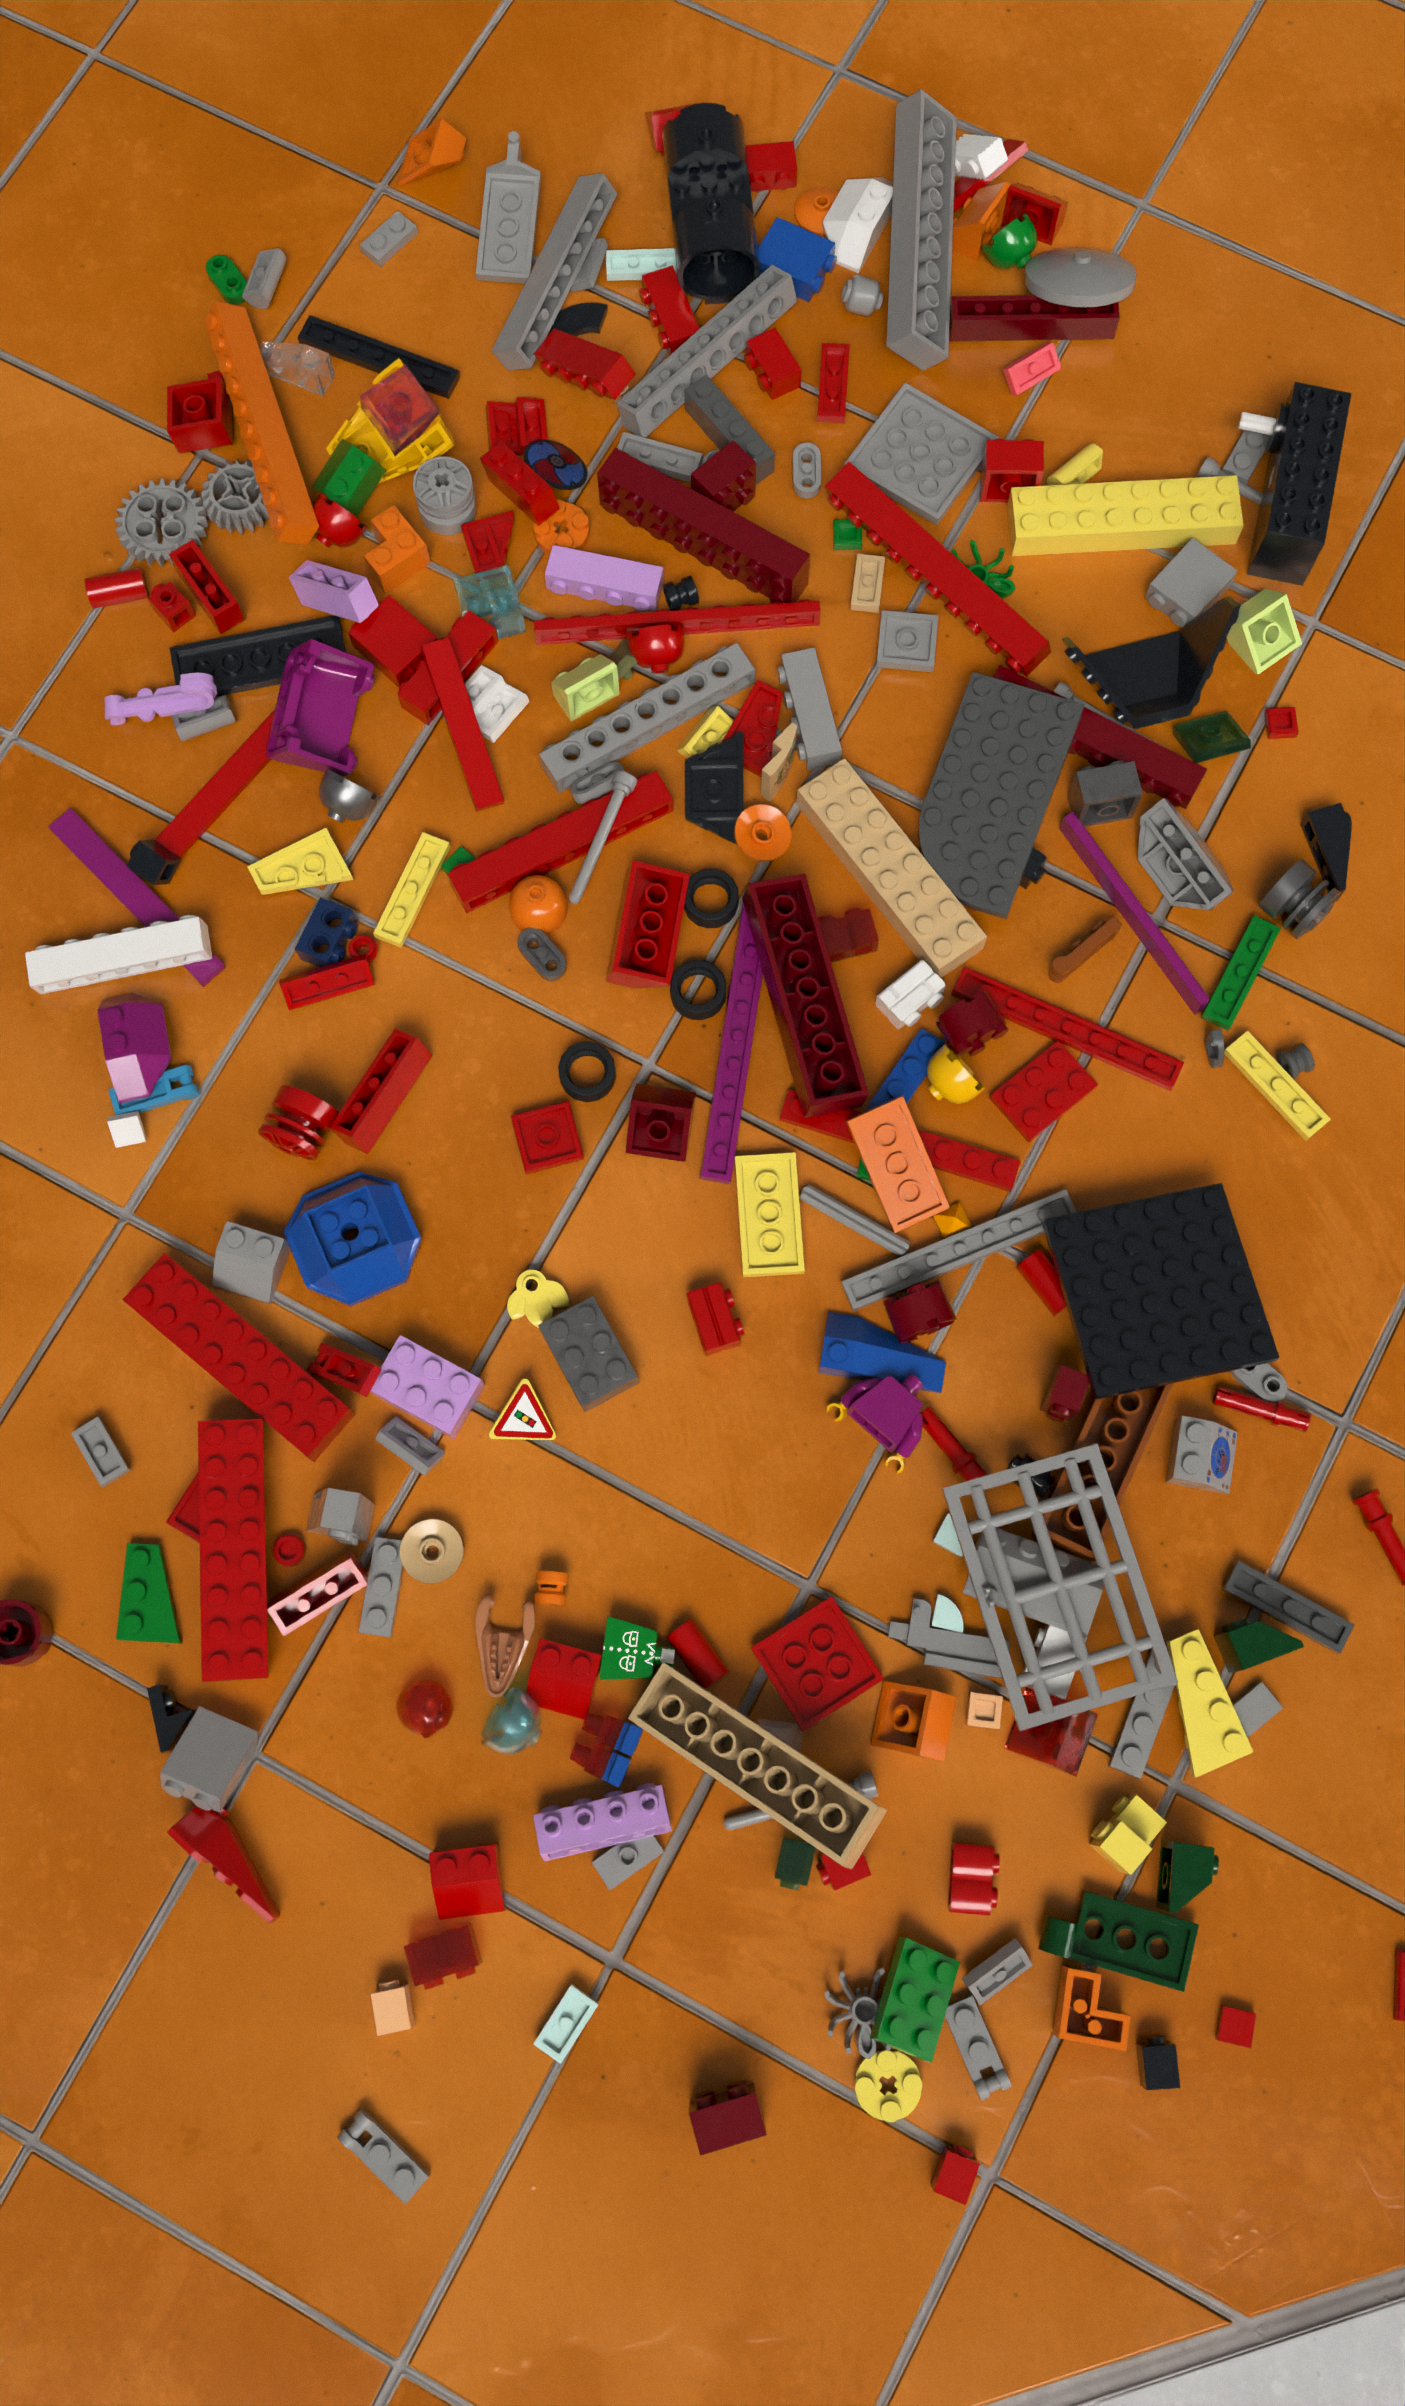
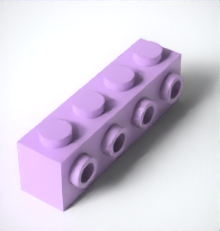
M647 1783L636 1788L637 1791L625 1794L621 1790L612 1791L605 1794L604 1799L592 1801L591 1798H583L572 1803L573 1806L560 1809V1806H548L541 1809V1813L535 1814L533 1817L542 1859L545 1862L672 1832L662 1785L656 1786L655 1783Z

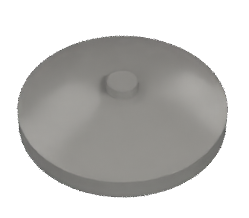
M1066 247L1045 251L1030 259L1025 268L1024 282L1031 293L1048 302L1071 307H1098L1113 304L1127 298L1135 288L1137 273L1131 262L1115 253L1095 248Z

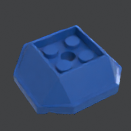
M360 1171L303 1195L284 1230V1235L306 1287L311 1291L337 1300L350 1307L406 1283L422 1241L399 1185L396 1182ZM353 1228L359 1229L357 1238L350 1241L345 1240V1234L348 1230Z

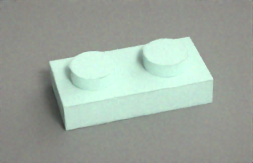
M571 1984L533 2045L561 2064L599 2003Z

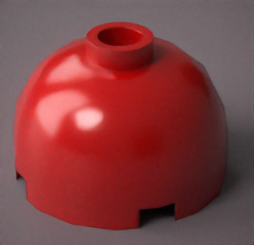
M320 492L313 503V509L319 524V528L316 531L318 534L315 538L328 548L332 544L340 548L350 547L355 544L368 527L362 523L358 526L360 520L335 501L331 502L328 499L325 502L327 496Z
M656 625L638 629L639 635L632 637V631L626 635L628 649L635 657L636 664L642 668H650L652 674L668 672V666L675 664L682 657L685 647L683 627L679 625L677 631H672L671 625Z

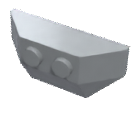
M1166 798L1161 799L1140 817L1138 861L1171 906L1211 910L1234 892L1223 866L1191 823Z

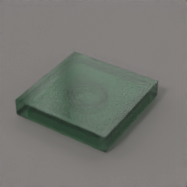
M1228 711L1173 726V736L1195 764L1251 748V739Z

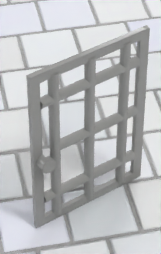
M1093 1443L1087 1447L942 1488L1019 1731L1166 1686L1177 1685L1178 1680L1098 1444ZM1088 1460L1096 1485L1085 1488L1077 1463ZM1065 1467L1073 1492L1038 1501L1031 1477ZM1018 1481L1026 1505L991 1515L983 1490ZM971 1494L979 1519L967 1522L959 1497ZM1101 1497L1121 1556V1560L1111 1563L1090 1500ZM1077 1504L1098 1567L1063 1577L1043 1514ZM1030 1518L1050 1581L1016 1591L996 1527ZM982 1531L1028 1672L1018 1675L1015 1673L994 1607L998 1602V1594L987 1585L973 1542L972 1534ZM1124 1572L1127 1574L1147 1636L1137 1639L1135 1638L1115 1575ZM1102 1579L1123 1643L1088 1653L1067 1589ZM1055 1593L1076 1657L1040 1668L1020 1603ZM1147 1649H1152L1160 1674L1148 1677L1140 1653ZM1128 1656L1136 1681L1101 1692L1093 1666ZM1080 1670L1088 1696L1053 1706L1045 1680ZM1028 1685L1033 1686L1040 1711L1030 1714L1021 1691L1022 1687Z

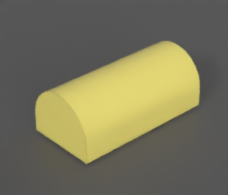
M1089 443L1047 478V485L1084 484L1101 470L1103 450L1096 444Z

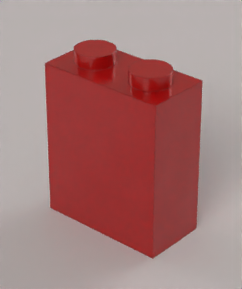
M388 595L383 601L378 602L379 606L370 613L367 619L361 623L355 622L348 633L352 646L400 688L405 680H409L414 675L418 664L424 659L421 645L437 641L438 639L394 598Z

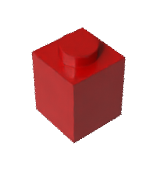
M957 2143L954 2144L953 2148L944 2145L931 2182L933 2191L966 2205L980 2166L978 2160L972 2157L974 2151Z

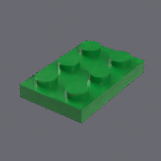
M899 1937L870 2038L924 2062L932 2063L960 1962L911 1939Z

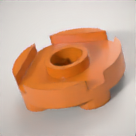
M556 499L560 509L541 525L537 526L535 523L533 525V532L538 547L548 555H550L553 545L582 550L589 540L588 516L578 506ZM566 526L567 532L561 531L559 534L556 533V527Z

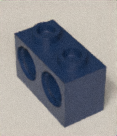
M320 897L295 947L299 958L318 967L341 962L345 955L344 947L348 939H352L358 929L357 919L353 910ZM333 920H342L340 925L336 927L329 926ZM329 945L325 952H316L319 946Z

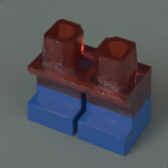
M588 1713L581 1730L597 1736L593 1748L576 1742L570 1759L578 1765L585 1767L583 1771L620 1788L632 1759L610 1751L605 1747L609 1746L633 1756L644 1729L606 1715L604 1718L600 1715Z

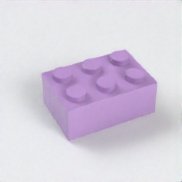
M400 1335L381 1366L382 1370L370 1392L388 1404L455 1439L484 1389L485 1384L477 1376Z

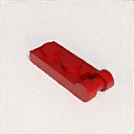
M321 1343L317 1349L319 1354L314 1363L310 1362L306 1369L319 1378L326 1379L365 1397L370 1393L382 1370L370 1362L324 1343Z

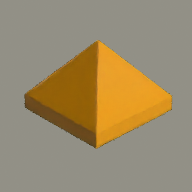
M960 1202L950 1206L949 1209L933 1215L943 1239L972 1228Z

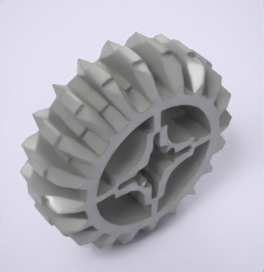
M237 458L236 463L232 465L226 460V467L224 468L216 465V474L208 473L209 481L203 482L204 491L201 492L202 506L205 507L209 520L212 523H216L220 530L226 527L230 534L235 529L242 535L244 529L248 528L253 532L254 526L259 525L263 527V520H270L266 506L263 504L262 494L255 480V472L251 461L248 459L242 464Z

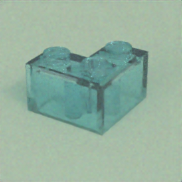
M509 565L453 579L462 616L468 610L479 617L492 614L498 639L526 632L523 613Z

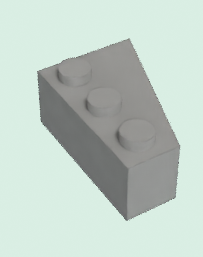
M326 1488L322 1492L313 1495L306 1531L334 1537L333 1539L338 1540L339 1543L358 1546L359 1540L368 1541L375 1504L361 1493Z

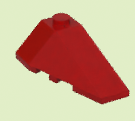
M196 1806L167 1831L197 1862L202 1860L205 1863H211L214 1876L218 1880L229 1886L235 1884L238 1887L236 1894L267 1922H274L280 1917L234 1823L227 1817L230 1812L225 1806L221 1812L213 1809L207 1811Z

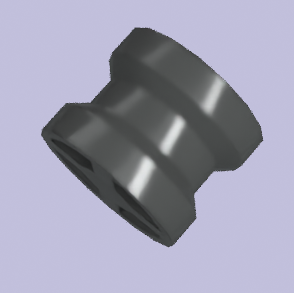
M1303 1043L1295 1045L1291 1051L1284 1050L1277 1054L1278 1063L1293 1079L1297 1078L1299 1073H1308L1315 1067L1312 1054Z

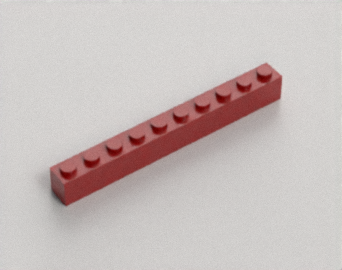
M848 462L825 485L829 495L827 500L835 510L839 511L842 509L848 514L846 516L848 521L857 529L861 526L867 532V538L875 546L881 544L886 549L885 553L895 564L900 562L906 567L905 572L913 581L917 582L920 580L926 585L924 587L926 592L934 600L940 598L945 603V609L954 618L960 616L966 622L964 625L972 635L977 636L979 634L986 640L984 642L986 647L993 654L997 655L1000 653L1005 657L1006 665L1014 673L1020 671L1027 677L1051 653L1050 643L1044 636L851 462Z

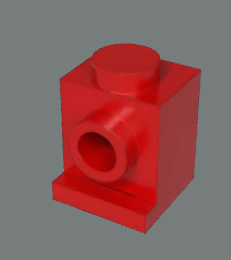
M168 582L166 585L158 584L151 590V596L148 597V600L153 610L173 633L196 616L190 601L171 582Z

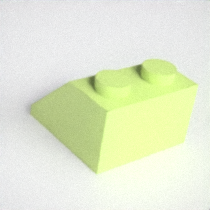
M1264 589L1242 604L1239 609L1238 619L1231 626L1227 635L1229 645L1255 674H1260L1302 645L1291 606L1285 593Z
M601 654L594 658L585 659L578 667L569 672L560 673L551 682L553 696L571 722L620 694L617 666L612 660Z

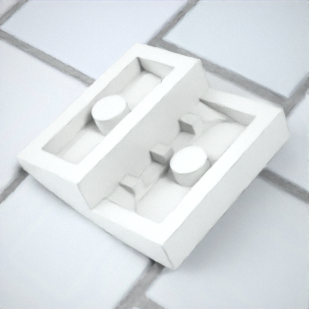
M483 665L465 683L482 736L493 743L530 702L526 694L506 684L501 675Z

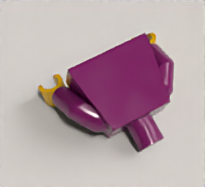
M908 1374L901 1383L892 1376H887L884 1380L875 1377L859 1381L840 1398L841 1402L831 1403L826 1411H832L835 1406L840 1409V1416L834 1420L835 1422L845 1419L848 1414L892 1453L886 1460V1467L892 1459L900 1462L901 1466L896 1472L898 1474L903 1471L905 1457L908 1458L921 1439L923 1416L919 1411L923 1404L915 1395L923 1387V1384L912 1374Z

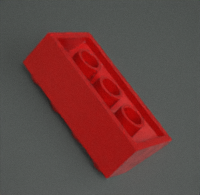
M632 860L625 874L606 982L630 988L670 986L690 874Z

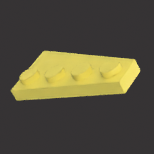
M1194 1629L1167 1641L1169 1657L1178 1680L1176 1685L1179 1698L1178 1707L1183 1719L1184 1739L1191 1765H1189L1191 1777H1199L1253 1753V1749L1199 1629Z

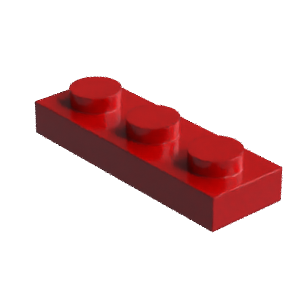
M822 343L817 422L845 423L850 344Z
M365 954L279 980L289 1010L375 985Z

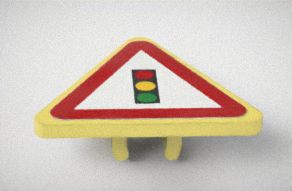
M528 1379L520 1380L488 1432L489 1438L515 1440H554L556 1438V1433Z

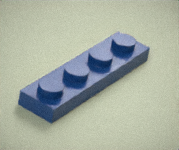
M921 1029L865 1111L900 1095L904 1097L908 1105L927 1077V1066L930 1059L947 1043Z

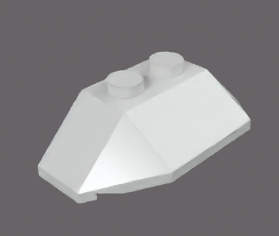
M883 177L849 179L845 181L823 220L826 238L835 242L834 255L837 256V265L856 273L861 271L892 216L893 181Z

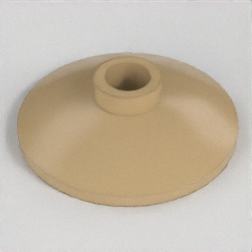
M427 1519L413 1525L405 1533L400 1545V1559L404 1569L411 1577L424 1583H439L450 1578L461 1565L464 1554L463 1542L457 1530L449 1523L438 1519ZM437 1547L439 1549L438 1556L430 1558L428 1556L429 1548Z

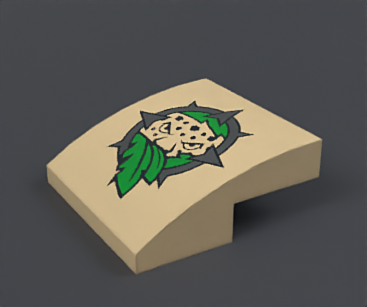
M793 722L773 741L772 760L762 769L761 796L769 802L783 786L793 764L797 725Z

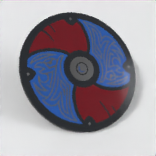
M536 440L526 446L523 455L524 462L551 487L561 490H574L585 483L587 479L586 466L582 459L567 446L551 440Z

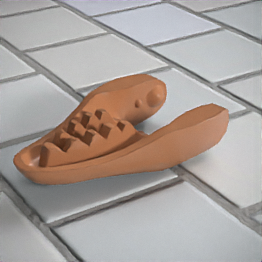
M486 1594L478 1607L475 1617L476 1637L486 1690L492 1697H501L508 1690L529 1644L535 1626L533 1601L527 1599L522 1605L524 1617H522L523 1628L513 1632L498 1630L489 1623L491 1608L495 1605V1600L492 1598V1594Z

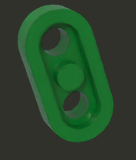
M215 255L211 257L206 263V271L212 284L226 302L230 304L243 303L245 300L242 294L247 284L245 278L227 256Z

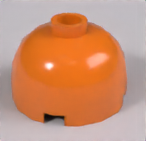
M538 874L527 876L517 882L511 891L509 899L511 918L517 928L522 931L528 928H536L542 930L547 935L560 928L567 916L568 904L566 894L559 883L549 876Z

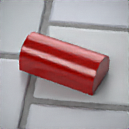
M142 567L85 578L86 592L93 609L149 597L145 573Z
M1041 1248L1017 1266V1270L1055 1317L1066 1309L1067 1306L1054 1263Z
M693 1619L688 1620L666 1637L672 1647H676L675 1651L703 1688L707 1689L730 1672Z

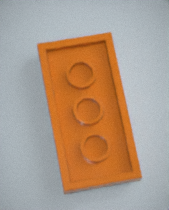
M900 1095L845 1120L892 1232L901 1231L950 1208L903 1096Z

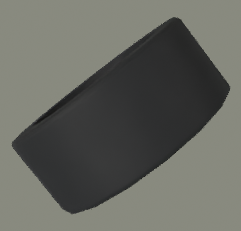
M703 869L694 873L689 878L684 905L688 918L696 925L704 928H719L727 924L735 916L738 909L739 896L735 881L726 872L717 869ZM715 884L724 888L728 894L726 907L717 913H706L697 909L693 896L699 887Z
M693 960L684 963L675 971L671 978L670 997L674 1008L681 1015L691 1020H704L713 1017L721 1010L726 1001V981L723 973L716 965L708 961ZM694 975H704L710 978L716 987V994L713 1000L701 1006L687 1003L681 994V986L685 979Z
M589 1041L577 1043L564 1052L558 1065L560 1083L565 1092L575 1100L582 1102L597 1101L605 1097L614 1086L616 1079L614 1059L609 1051L600 1044ZM583 1056H593L602 1062L605 1068V1075L600 1084L592 1088H581L573 1083L569 1071L576 1059Z

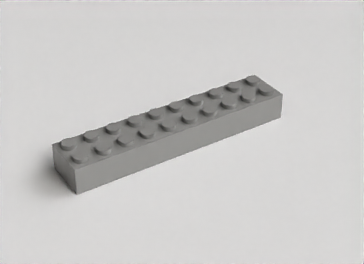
M921 89L897 104L886 347L924 371L947 359L949 353L957 117Z

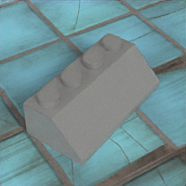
M996 1528L1016 1591L1050 1581L1037 1542ZM982 1531L975 1545L988 1587L994 1589L998 1594L996 1606L1008 1610ZM1054 1549L1063 1577L1098 1567L1093 1562ZM968 1572L963 1594L977 1598ZM1102 1579L1067 1589L1084 1638L1089 1633L1103 1591L1104 1583ZM1055 1593L1020 1603L1024 1616L1067 1631Z

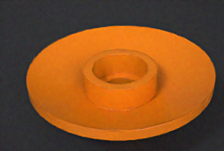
M826 187L812 188L804 192L795 204V218L800 227L817 235H826L823 228V220L839 192Z
M757 804L746 808L739 815L734 827V836L738 847L745 855L757 861L767 862L781 857L786 852L791 843L792 830L788 819L780 810L770 805ZM756 833L764 834L765 840L758 839Z

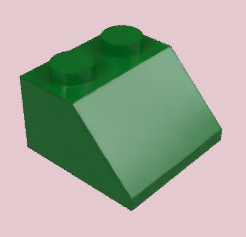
M341 439L312 487L357 517L383 477L386 469L354 445Z

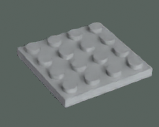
M904 383L844 463V466L851 462L888 497L938 525L981 467L986 440H994L999 437L909 384Z

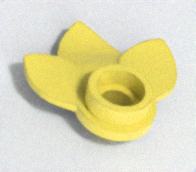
M529 1269L518 1276L516 1281L517 1289L509 1296L507 1309L512 1320L526 1315L528 1320L539 1328L538 1325L552 1318L553 1308L567 1307L569 1305V1298L563 1286L558 1282L546 1280L541 1272ZM529 1279H534L538 1283L537 1288L533 1291H529L526 1288V1282Z

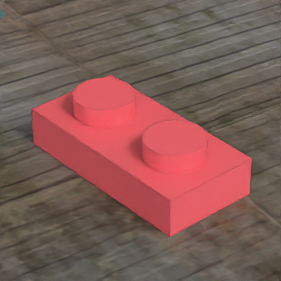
M1045 342L1004 367L1003 372L1011 395H1019L1060 370L1061 365L1053 342Z

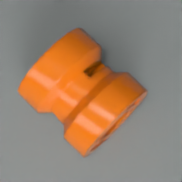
M537 1571L536 1582L539 1586L538 1591L534 1595V1604L565 1606L566 1596L563 1592L564 1586L568 1583V1573Z

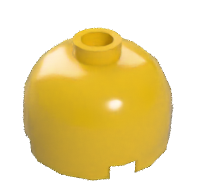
M947 1044L942 1046L930 1059L927 1066V1077L931 1085L927 1088L937 1100L940 1101L944 1097L951 1103L961 1104L970 1101L985 1089L980 1080H975L973 1071L960 1057L954 1055Z

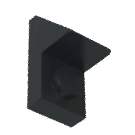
M157 1685L147 1688L160 1752L170 1753L174 1750L197 1710L174 1714L173 1709H176V1699L173 1691L168 1690L166 1685Z

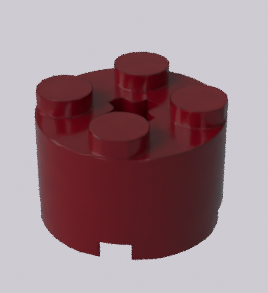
M987 991L972 994L975 1000L966 1002L965 999L956 1002L938 1017L940 1022H936V1025L957 1057L963 1056L966 1053H969L970 1056L977 1055L986 1048L984 1043L992 1038L993 1040L998 1039L1008 1032L1006 1021Z
M940 1280L927 1285L924 1283L917 1284L907 1289L908 1295L903 1297L897 1295L883 1301L886 1313L900 1344L917 1340V1336L935 1333L953 1324L954 1320H957Z
M17 1599L1 1600L0 1664L19 1667L36 1662L51 1647L53 1629L48 1614L41 1606ZM16 1628H18V1634L15 1635V1638H12L11 1633H14Z

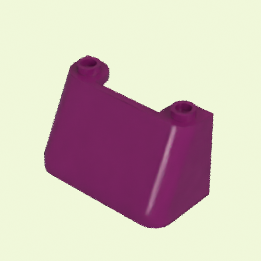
M313 639L292 649L284 666L267 744V758L326 772L329 769L340 776L351 774L355 769L357 757L354 756V750L348 747L358 696L362 695L365 691H369L373 686L374 675L372 672L374 664Z

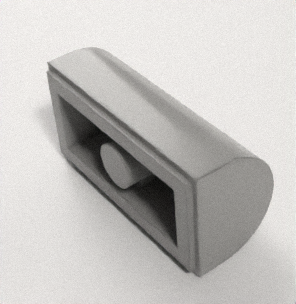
M280 248L260 251L258 253L242 294L243 299L253 307L267 309L270 305L287 261L285 254Z
M226 695L215 698L213 705L208 709L171 715L181 742L236 722Z

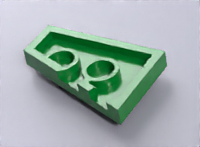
M127 1543L116 1640L183 1644L175 1617L177 1615L171 1599L168 1573L162 1546Z

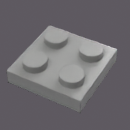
M882 610L876 667L933 672L939 615Z

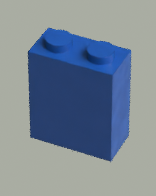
M777 217L758 247L759 276L771 265L776 266L792 276L796 297L810 302L813 295L821 291L826 273H831L837 261V256L834 255L835 242Z

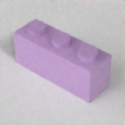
M306 560L289 576L301 604L358 623L367 619L370 613L379 606L367 577L310 560Z

